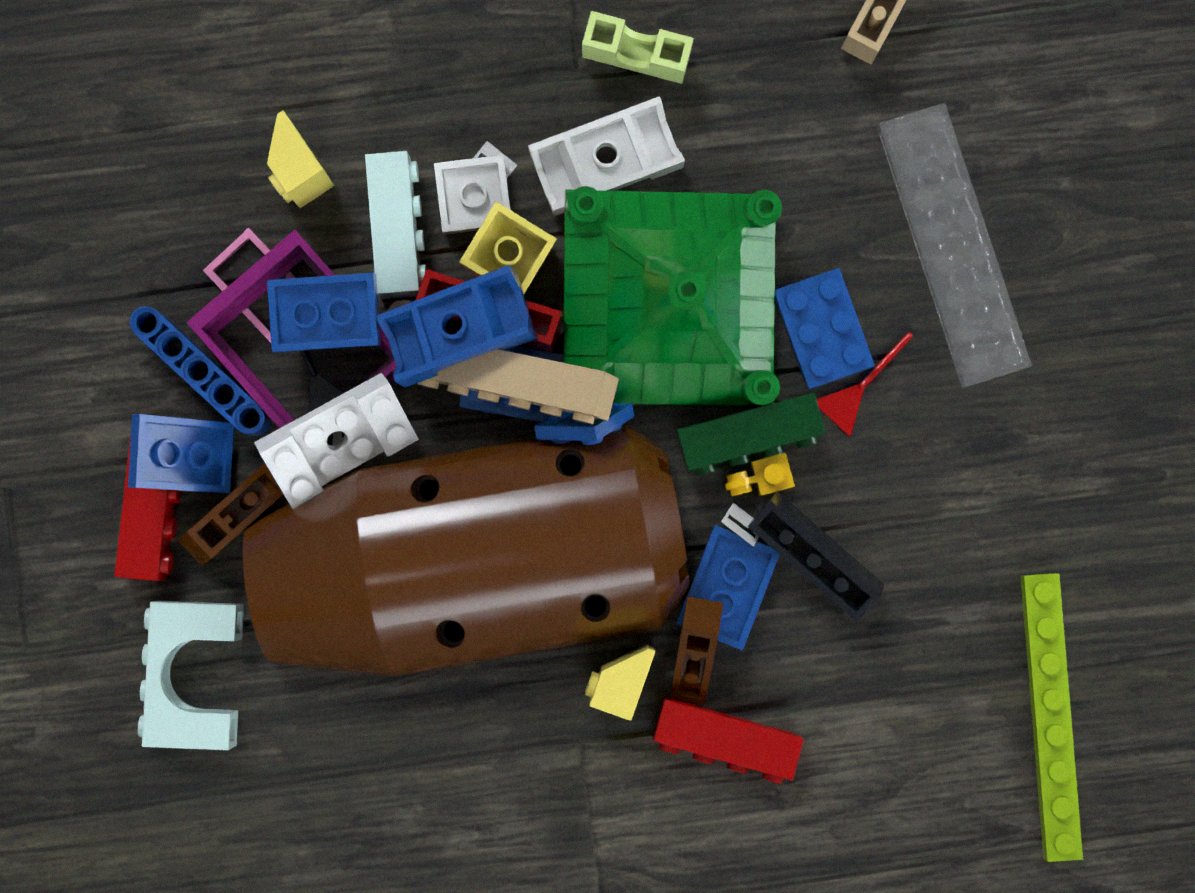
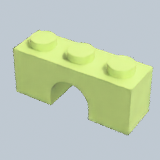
M591 11L582 42V58L682 84L694 38L659 29L657 35L641 34L628 28L625 25L624 19Z

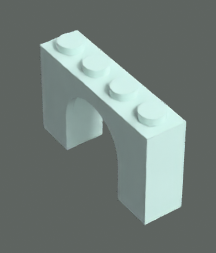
M182 601L150 602V608H147L144 614V627L148 630V644H145L142 650V663L146 665V680H142L140 686V700L144 701V715L140 716L138 722V736L142 737V747L230 750L237 746L238 710L201 709L186 704L177 696L172 687L170 668L176 653L181 647L192 640H241L243 635L244 604Z

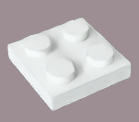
M504 155L434 163L441 226L444 235L478 231L495 202L511 210Z

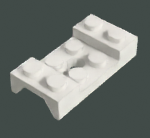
M660 96L528 145L531 159L553 216L564 213L565 189L575 190L578 187L589 186L599 191H615L647 178L653 180L682 169L685 163L684 157L676 147L667 124ZM602 147H611L615 150L617 157L612 163L604 164L597 159V151Z
M380 373L254 443L290 506L294 509L324 491L323 485L382 452H385L388 457L419 439L392 387L384 375ZM335 431L344 432V439L340 444L334 446L327 444V438L331 433Z

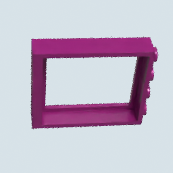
M296 230L292 231L186 322L279 429L295 419L219 332L268 291L267 280L282 279L303 260L317 276L335 275ZM380 327L381 345L378 346L390 359L365 381L382 373L387 380L394 383L393 374L396 364L389 340Z

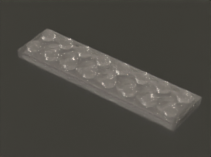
M942 103L879 123L877 130L962 388L1032 367L946 104Z

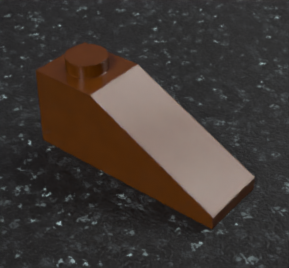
M264 463L178 539L181 545L201 566L211 560L283 495L267 465Z
M687 597L670 698L705 704L719 636L723 609L722 602Z

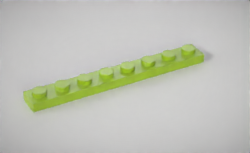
M1059 573L1020 575L1043 859L1047 862L1083 860Z

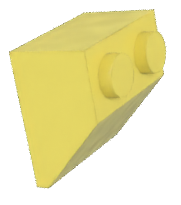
M284 111L278 113L267 165L274 174L268 178L287 203L293 200L299 208H302L335 185Z
M495 202L459 263L475 277L509 265L517 272L524 294L557 239L500 203Z
M645 644L602 665L599 673L592 671L585 691V695L590 697L589 706L631 721L656 652L654 647Z

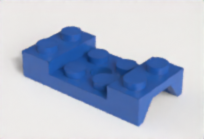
M509 265L376 315L378 324L389 340L396 368L393 374L395 383L405 388L438 376L437 371L490 351L499 348L505 351L537 339L517 272ZM452 317H461L462 327L459 332L452 335L448 334L446 331L447 322Z

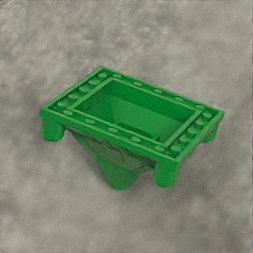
M589 186L578 187L575 190L565 189L563 363L605 371L619 378L613 403L674 405L773 404L780 390L779 380L774 374L776 221L782 212L781 200L777 194L769 190H760L754 194L599 191Z

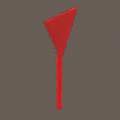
M907 333L860 384L816 399L819 409L849 437L851 436L864 388L912 339V333Z

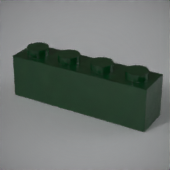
M814 392L681 428L675 432L686 472L695 470L696 477L717 471L715 465L729 461L730 467L751 462L749 455L763 452L764 458L785 453L783 448L785 445L797 443L798 449L818 444L817 437L826 434Z

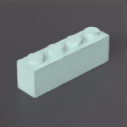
M407 151L365 154L377 294L380 299L417 296L426 271V265H420L419 251H425L423 230H417L416 217L422 216L420 195L414 196L413 183L419 182L417 161H411Z

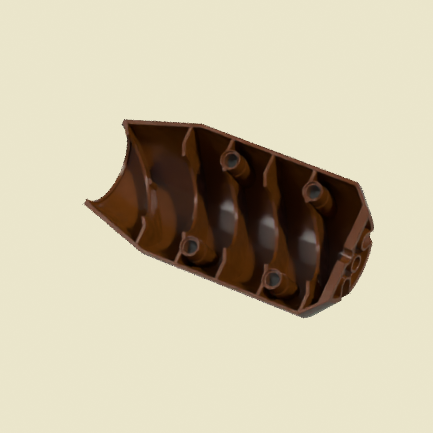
M626 423L622 425V429L605 435L602 442L593 445H583L578 440H572L564 444H553L552 440L531 438L361 468L322 487L324 490L322 493L294 509L288 504L252 522L246 527L243 538V571L251 620L261 650L271 663L387 676L407 675L658 630L663 627L689 589L684 537L665 450ZM569 456H574L581 462L580 471L573 476H568L561 470L562 461ZM429 481H437L440 485L439 492L432 501H429L423 495V487ZM598 595L605 600L606 608L602 614L592 615L588 613L585 603L589 597ZM451 621H456L463 627L465 635L461 640H453L448 636L447 625Z

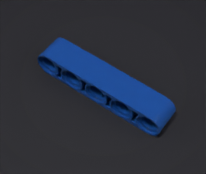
M148 306L139 307L132 313L129 323L134 334L237 430L252 436L263 435L269 430L272 420L242 385L165 314ZM155 316L157 320L155 329L146 333L144 330L145 321L149 317ZM180 339L183 345L182 351L177 356L172 357L169 352L170 345L175 340ZM206 363L208 374L203 380L197 381L194 374L195 369L198 365ZM231 386L234 390V398L230 403L223 405L220 401V393L224 388ZM257 410L260 415V421L256 427L249 429L246 426L245 418L250 411Z

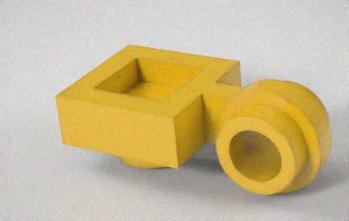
M786 453L750 462L754 476L748 477L747 471L726 476L728 483L725 484L726 491L730 490L731 496L752 491L750 484L753 483L757 485L759 496L795 487Z

